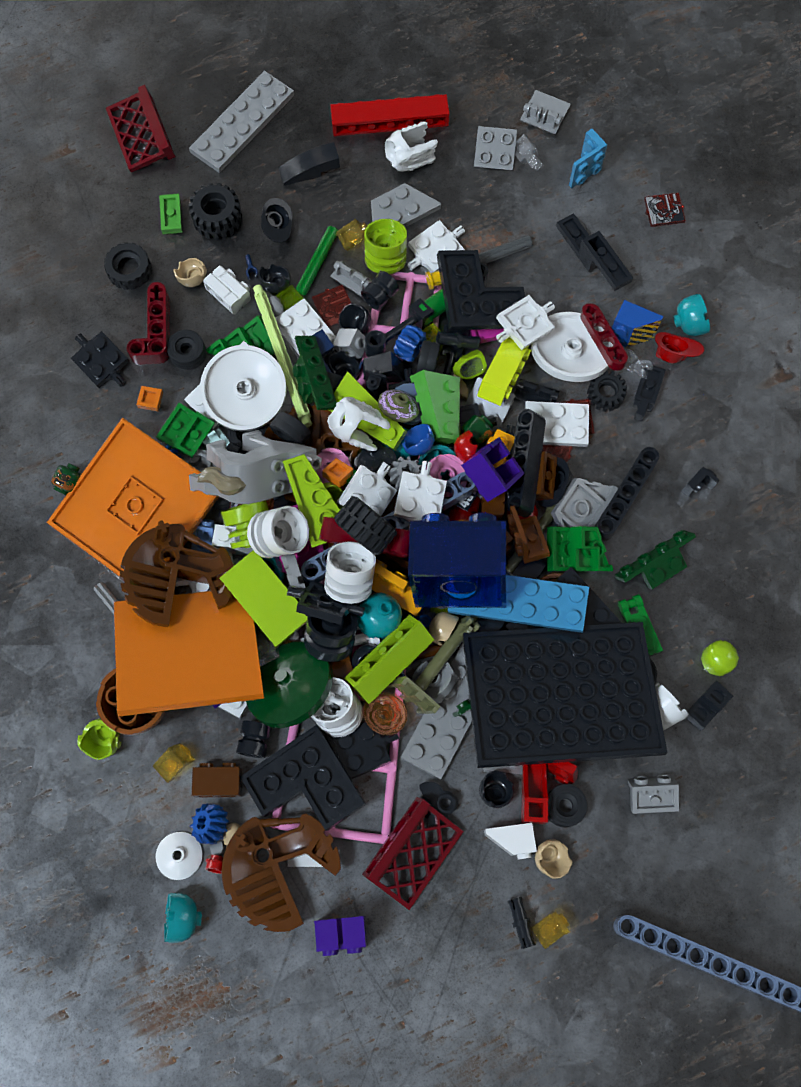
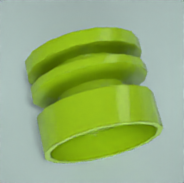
M379 219L368 224L364 232L365 263L367 267L373 272L379 273L384 271L388 274L397 273L403 269L407 259V230L404 225L392 219Z
M266 500L242 504L221 511L224 525L236 526V530L230 532L228 538L239 536L238 540L230 543L232 549L251 547L247 537L248 525L256 513L269 510Z

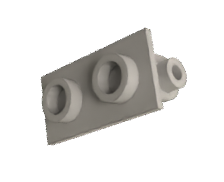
M343 261L335 262L334 268L336 270L330 276L360 296L361 291L369 283H372L371 279Z

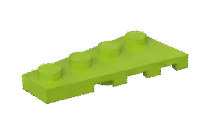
M347 371L334 392L336 402L338 403L344 397H352L361 402L364 401L372 406V408L377 409L381 416L390 423V429H384L365 420H361L357 428L396 451L407 432L397 421L388 418L382 413L378 402Z
M305 454L283 461L298 509L303 513L308 523L311 547L328 543L319 540L323 517L334 518L340 509L321 482Z

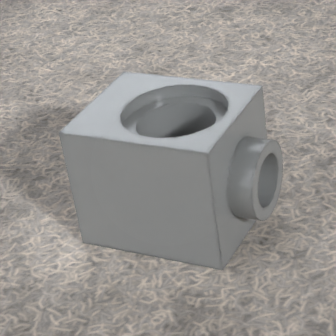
M339 329L333 342L334 349L337 352L345 351L350 357L362 358L365 351V336L358 329Z

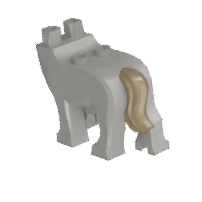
M259 430L242 434V450L248 451L246 454L227 451L226 442L223 439L206 444L207 460L214 463L216 467H207L200 474H189L190 490L193 492L201 491L206 495L220 496L229 502L237 504L261 502L293 492L283 461L305 454L317 473V469H320L322 465V458L316 455L315 448L271 440L263 437Z

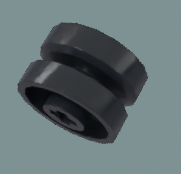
M349 613L345 616L341 625L329 623L316 617H307L304 635L306 650L316 659L326 662H337L346 659L352 653L358 628L357 617L355 614Z

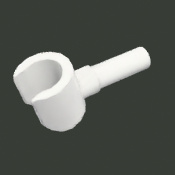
M332 691L329 692L324 702L326 705L331 703L342 707L346 705V702L336 698Z

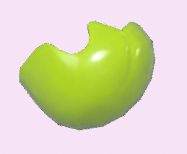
M722 640L708 645L703 650L701 657L703 667L710 674L716 676H724L737 667L739 660L736 648L730 642Z

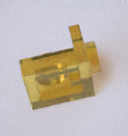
M354 219L336 232L344 249L348 251L364 240V232L367 227L365 223H360Z
M179 743L169 747L153 767L169 783L186 765L192 763L195 759L191 755L190 750Z
M556 911L551 912L531 927V931L544 949L570 932L567 928L569 926L567 919L562 913L557 914Z

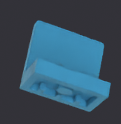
M593 129L586 132L581 158L573 164L569 182L571 188L583 184L589 176L598 174L602 169L607 144Z

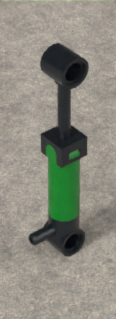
M480 263L484 287H486L488 268L483 263ZM442 289L424 301L420 298L409 305V318L386 334L378 330L368 332L365 337V353L367 357L385 353L388 342L398 336L407 325L413 326L415 324L422 331L431 326L433 319L446 311Z

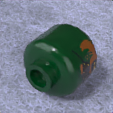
M473 415L462 425V432L471 431L473 433L471 438L472 444L482 446L493 435L492 428L494 426L484 415Z
M70 463L67 466L59 465L51 479V483L54 485L53 489L64 495L71 492L80 478V468Z

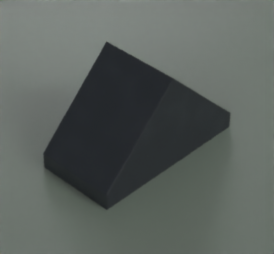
M391 351L363 359L364 379H366L365 370H377L386 375V381L401 383L405 381L403 361Z

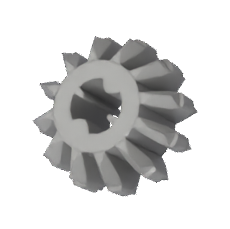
M400 456L397 462L393 461L388 471L390 485H396L395 489L399 490L403 471L414 474L421 473L422 465H418V459L411 461L410 456H408L404 460Z

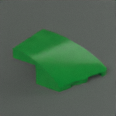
M256 316L244 327H238L227 337L218 339L206 349L208 353L216 355L226 348L240 345L245 341L248 345L263 349L273 357L275 356L262 316Z
M547 527V546L550 552V557H547V571H566L570 567L574 571H613V566L608 564L605 556L607 550L602 542L598 527Z

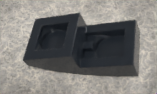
M716 680L687 711L689 715L686 718L701 731L725 707L733 695Z

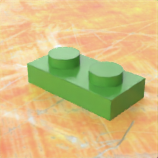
M159 195L162 234L183 233L180 195Z

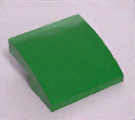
M178 403L157 434L156 439L165 445L168 444L172 449L175 448L178 452L193 458L215 425V422L199 412L195 413L183 404Z

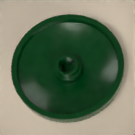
M291 642L281 645L267 653L259 661L264 699L248 700L246 703L250 712L261 723L269 727L287 728L297 725L315 714L327 699L333 681L331 664L310 655L305 648L304 642Z

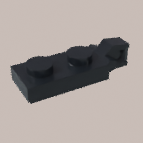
M645 364L633 400V407L637 408L635 420L643 421L646 411L651 412L652 408H654L666 369Z

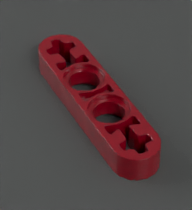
M592 303L585 304L580 314L581 321L605 362L612 370L620 371L624 369L628 360L626 351L600 308ZM594 327H602L604 331H596ZM603 342H610L613 344V347H607Z

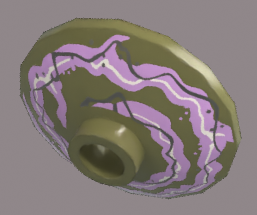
M386 390L380 394L378 399V406L382 413L397 422H411L417 418L420 411L416 400L401 390Z

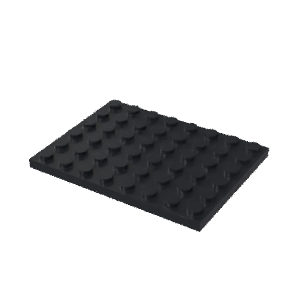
M643 622L584 626L583 633L554 628L463 633L462 638L477 768L662 756L667 754Z

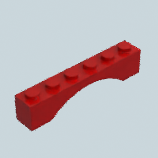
M546 764L522 765L521 823L523 824L548 823Z

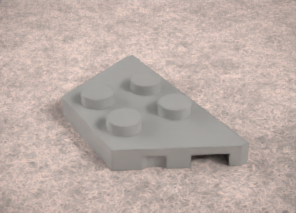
M406 183L371 200L372 222L379 219H392L400 222L404 227L441 209L440 202Z
M573 478L565 490L562 499L551 512L557 527H594L615 495L618 487Z

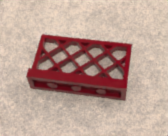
M145 84L138 87V93L106 107L131 173L164 157H167L168 160L176 157L154 100ZM140 101L137 110L130 108L132 103ZM119 109L123 110L120 118L113 116L112 112ZM128 112L135 114L132 121L125 120ZM139 116L146 117L143 125L136 123ZM122 124L129 125L126 133L119 131ZM134 127L141 129L137 137L131 135ZM146 131L152 132L149 140L142 139ZM128 139L135 141L131 149L125 147ZM140 143L147 144L144 152L137 151ZM152 146L159 149V152L154 155L148 154ZM134 154L141 156L139 162L131 163Z
M416 797L362 875L410 910L464 831L430 806L424 799ZM428 811L435 815V826L424 827L423 818ZM450 827L455 831L450 840L442 841L441 828ZM436 829L438 842L426 844L425 831ZM421 832L422 845L411 847V835ZM439 846V856L437 859L428 860L427 848ZM423 849L424 862L413 864L411 851ZM407 852L409 864L397 867V855ZM425 866L426 875L424 878L415 880L413 868ZM409 869L411 881L399 883L397 871ZM393 872L395 884L385 886L379 882L385 873ZM411 885L412 895L406 902L400 896V887ZM390 889H395L396 894L392 892Z

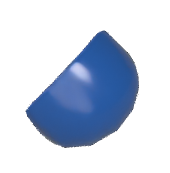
M420 424L409 429L403 439L404 443H402V446L409 455L419 456L426 454L432 449L435 442V436L431 427L428 424Z

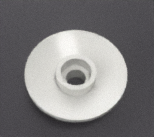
M186 832L169 834L160 842L156 851V863L163 875L174 880H183L191 877L199 869L203 859L200 842L196 841L194 836ZM176 851L182 853V857L179 860L174 858Z

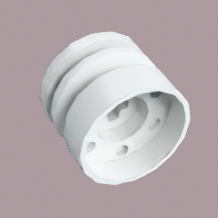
M284 506L256 513L249 522L247 537L255 553L264 558H273L300 552L306 546L309 539V527L301 511L292 506Z
M342 542L332 546L327 555L324 583L326 593L332 599L341 603L353 604L366 600L372 593L376 563L375 554L356 542Z
M333 677L330 691L335 694L336 698L346 702L345 707L335 703L330 705L323 703L311 718L327 735L344 737L353 733L360 725L363 718V707L352 688L344 680Z

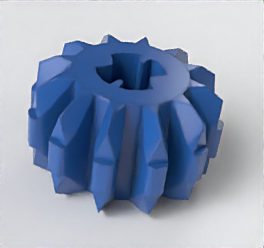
M407 325L402 329L398 339L395 341L394 354L402 360L412 362L418 357L423 341H426V333L417 326Z
M202 804L201 808H196V815L192 816L193 824L189 826L193 829L191 836H194L196 841L203 844H217L218 840L224 839L223 833L228 831L226 828V824L230 822L226 819L228 812L224 811L223 807L217 804Z

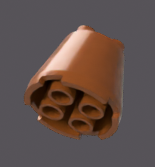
M116 668L109 672L100 683L101 686L96 702L97 712L101 720L109 728L120 734L137 735L147 732L156 726L166 713V711L118 717Z

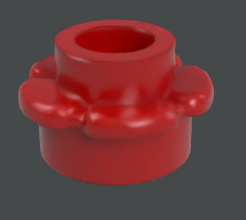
M211 855V858L205 860L207 863L205 869L207 871L222 874V856Z

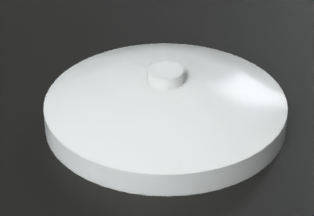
M560 312L548 316V319L554 325V329L531 344L533 358L545 372L555 378L570 382H584L595 379L609 368L581 321V313ZM594 327L596 331H604L602 327ZM603 342L605 346L613 347L612 343Z
M237 345L220 351L206 365L200 382L201 399L207 412L219 424L235 431H252L270 423L281 411L287 393L285 375L276 359L263 349L250 345Z

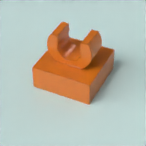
M141 386L136 404L137 407L159 412L163 396L162 389Z
M337 458L322 470V477L339 488H342L353 475V468Z

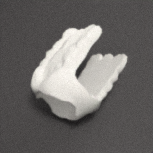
M420 122L419 124L394 131L386 140V158L396 170L400 172L413 171L435 161L434 152L438 141L431 140L425 143L423 138L426 135L427 122Z
M344 397L336 403L335 409L328 417L327 422L330 430L342 442H349L350 445L376 451L377 447L372 444L373 441L369 439V436L356 428L361 420L368 421L387 430L391 427L390 423L381 416L377 409L372 408V406L364 401L361 402L352 397ZM345 415V422L344 424H342V420Z

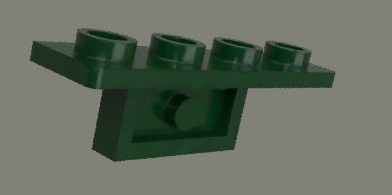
M295 336L294 339L300 357L293 366V375L296 377L298 392L302 396L304 404H311L314 401L317 410H334L337 402L316 337Z
M685 530L674 533L671 539L657 544L655 549L649 553L641 554L637 558L638 560L632 564L621 567L620 571L614 575L615 578L626 583L641 573L649 589L656 588L687 567L679 548L696 538L695 533Z

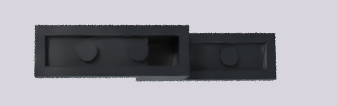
M574 213L557 222V229L588 272L598 267L614 291L633 281V276L600 231L589 235Z

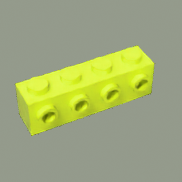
M510 337L504 340L481 382L477 396L501 406L504 398L509 399L513 389L511 385L515 386L519 377L517 373L521 374L525 365L524 361L528 360L531 349L526 347L521 351Z

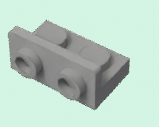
M661 774L652 778L639 775L633 779H628L631 812L633 814L679 811V784L674 777Z

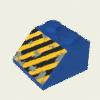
M624 300L614 320L612 330L621 345L627 348L654 339L663 316Z

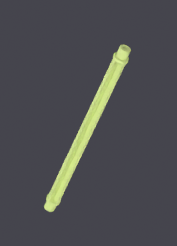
M256 285L253 287L254 297L262 314V319L277 361L285 375L287 388L298 419L306 427H310L312 425L311 414L307 404H304L302 396L298 392V383L293 375V365L287 353L274 313L271 310L267 294L263 290L262 285Z

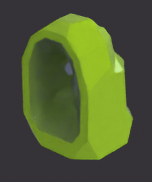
M479 350L471 351L460 357L453 366L454 375L460 377V379H472L487 371L485 357Z

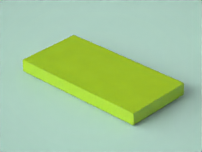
M254 550L220 577V580L276 648L307 623L308 616L296 612L298 604L296 598L287 596L288 589Z

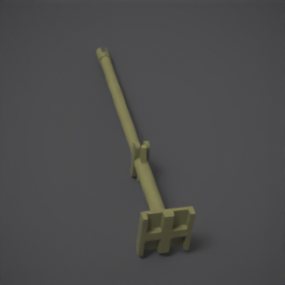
M556 505L547 507L545 513L538 521L542 533L552 522L551 512ZM515 551L505 564V567L511 574L523 560L522 556L518 557ZM466 616L458 620L448 640L445 641L415 682H412L407 676L396 677L388 687H396L402 693L399 697L405 702H413L418 707L416 711L419 714L436 713L440 705L428 696L425 690L462 643L463 633H472L479 629L480 625L476 622L479 617Z

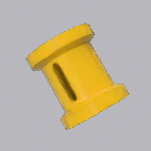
M439 271L425 272L430 290L441 285Z

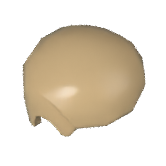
M188 258L183 262L180 261L178 269H174L173 272L178 282L185 287H196L203 282L207 269L199 259Z
M440 612L431 620L429 633L434 639L433 643L443 645L440 641L445 642L448 640L459 620L458 616L448 612Z
M556 839L546 840L537 847L535 854L537 868L552 879L562 878L568 874L572 866V860L568 855L569 849Z

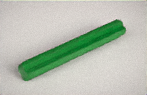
M328 226L296 287L298 294L303 296L307 294L338 234L336 227Z

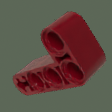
M160 282L150 284L147 289V338L132 339L126 347L131 360L138 365L161 364L169 359L167 343L170 338V299L164 284ZM137 350H142L140 353L134 354Z
M323 517L319 536L320 541L332 544L342 542L359 543L335 522L334 518ZM395 528L398 534L384 549L382 554L407 557L410 552L413 532Z

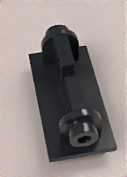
M365 370L366 389L369 390V394L373 398L380 397V394L387 390L386 375L377 370Z
M520 379L516 387L515 398L522 401L556 403L560 391Z

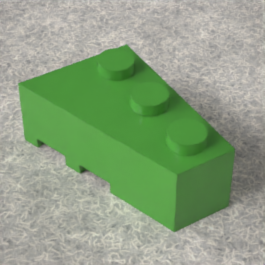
M427 370L411 375V383L414 382L417 392L415 396L416 402H419L422 412L420 416L421 422L431 427L435 436L434 444L447 445L455 442L459 437L460 377Z

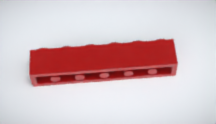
M447 94L330 104L333 136L397 131L420 122H427V128L449 126Z

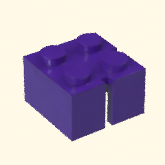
M500 437L481 448L461 465L466 475L477 487L480 495L487 502L507 491L524 474L514 457L496 468L493 466L510 454Z
M365 916L314 921L316 952L322 951L323 956L339 954V949H347V954L363 952L362 947L367 946Z

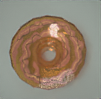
M381 692L370 704L365 703L363 716L367 725L373 731L381 735H393L404 728L407 721V710L404 703L398 697L390 693ZM380 714H383L386 719H383Z

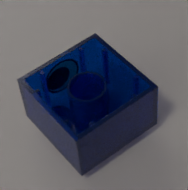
M429 513L422 516V521H410L408 577L415 607L506 608V521H497L496 516L489 513L473 514L469 516L468 521H450V518L445 514Z

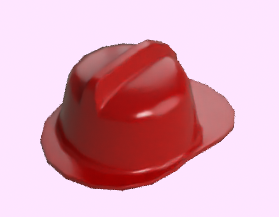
M660 332L655 336V341L658 345L656 357L668 363H678L686 357H697L704 352V346L694 339L676 336L667 332Z

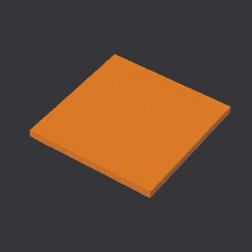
M122 418L80 475L73 490L67 493L46 523L120 576V571H124L121 568L123 556L137 537L158 526V522L163 520L164 524H182L186 531L193 534L219 496L206 495L201 491H191L189 474H200L201 472ZM183 539V547L188 540ZM169 557L164 559L166 562L174 561L172 558Z
M211 591L174 595L168 627L153 625L145 621L133 611V608L137 607L129 605L126 600L114 602L118 717L264 699L254 620L233 594H231L227 605L221 609H218Z

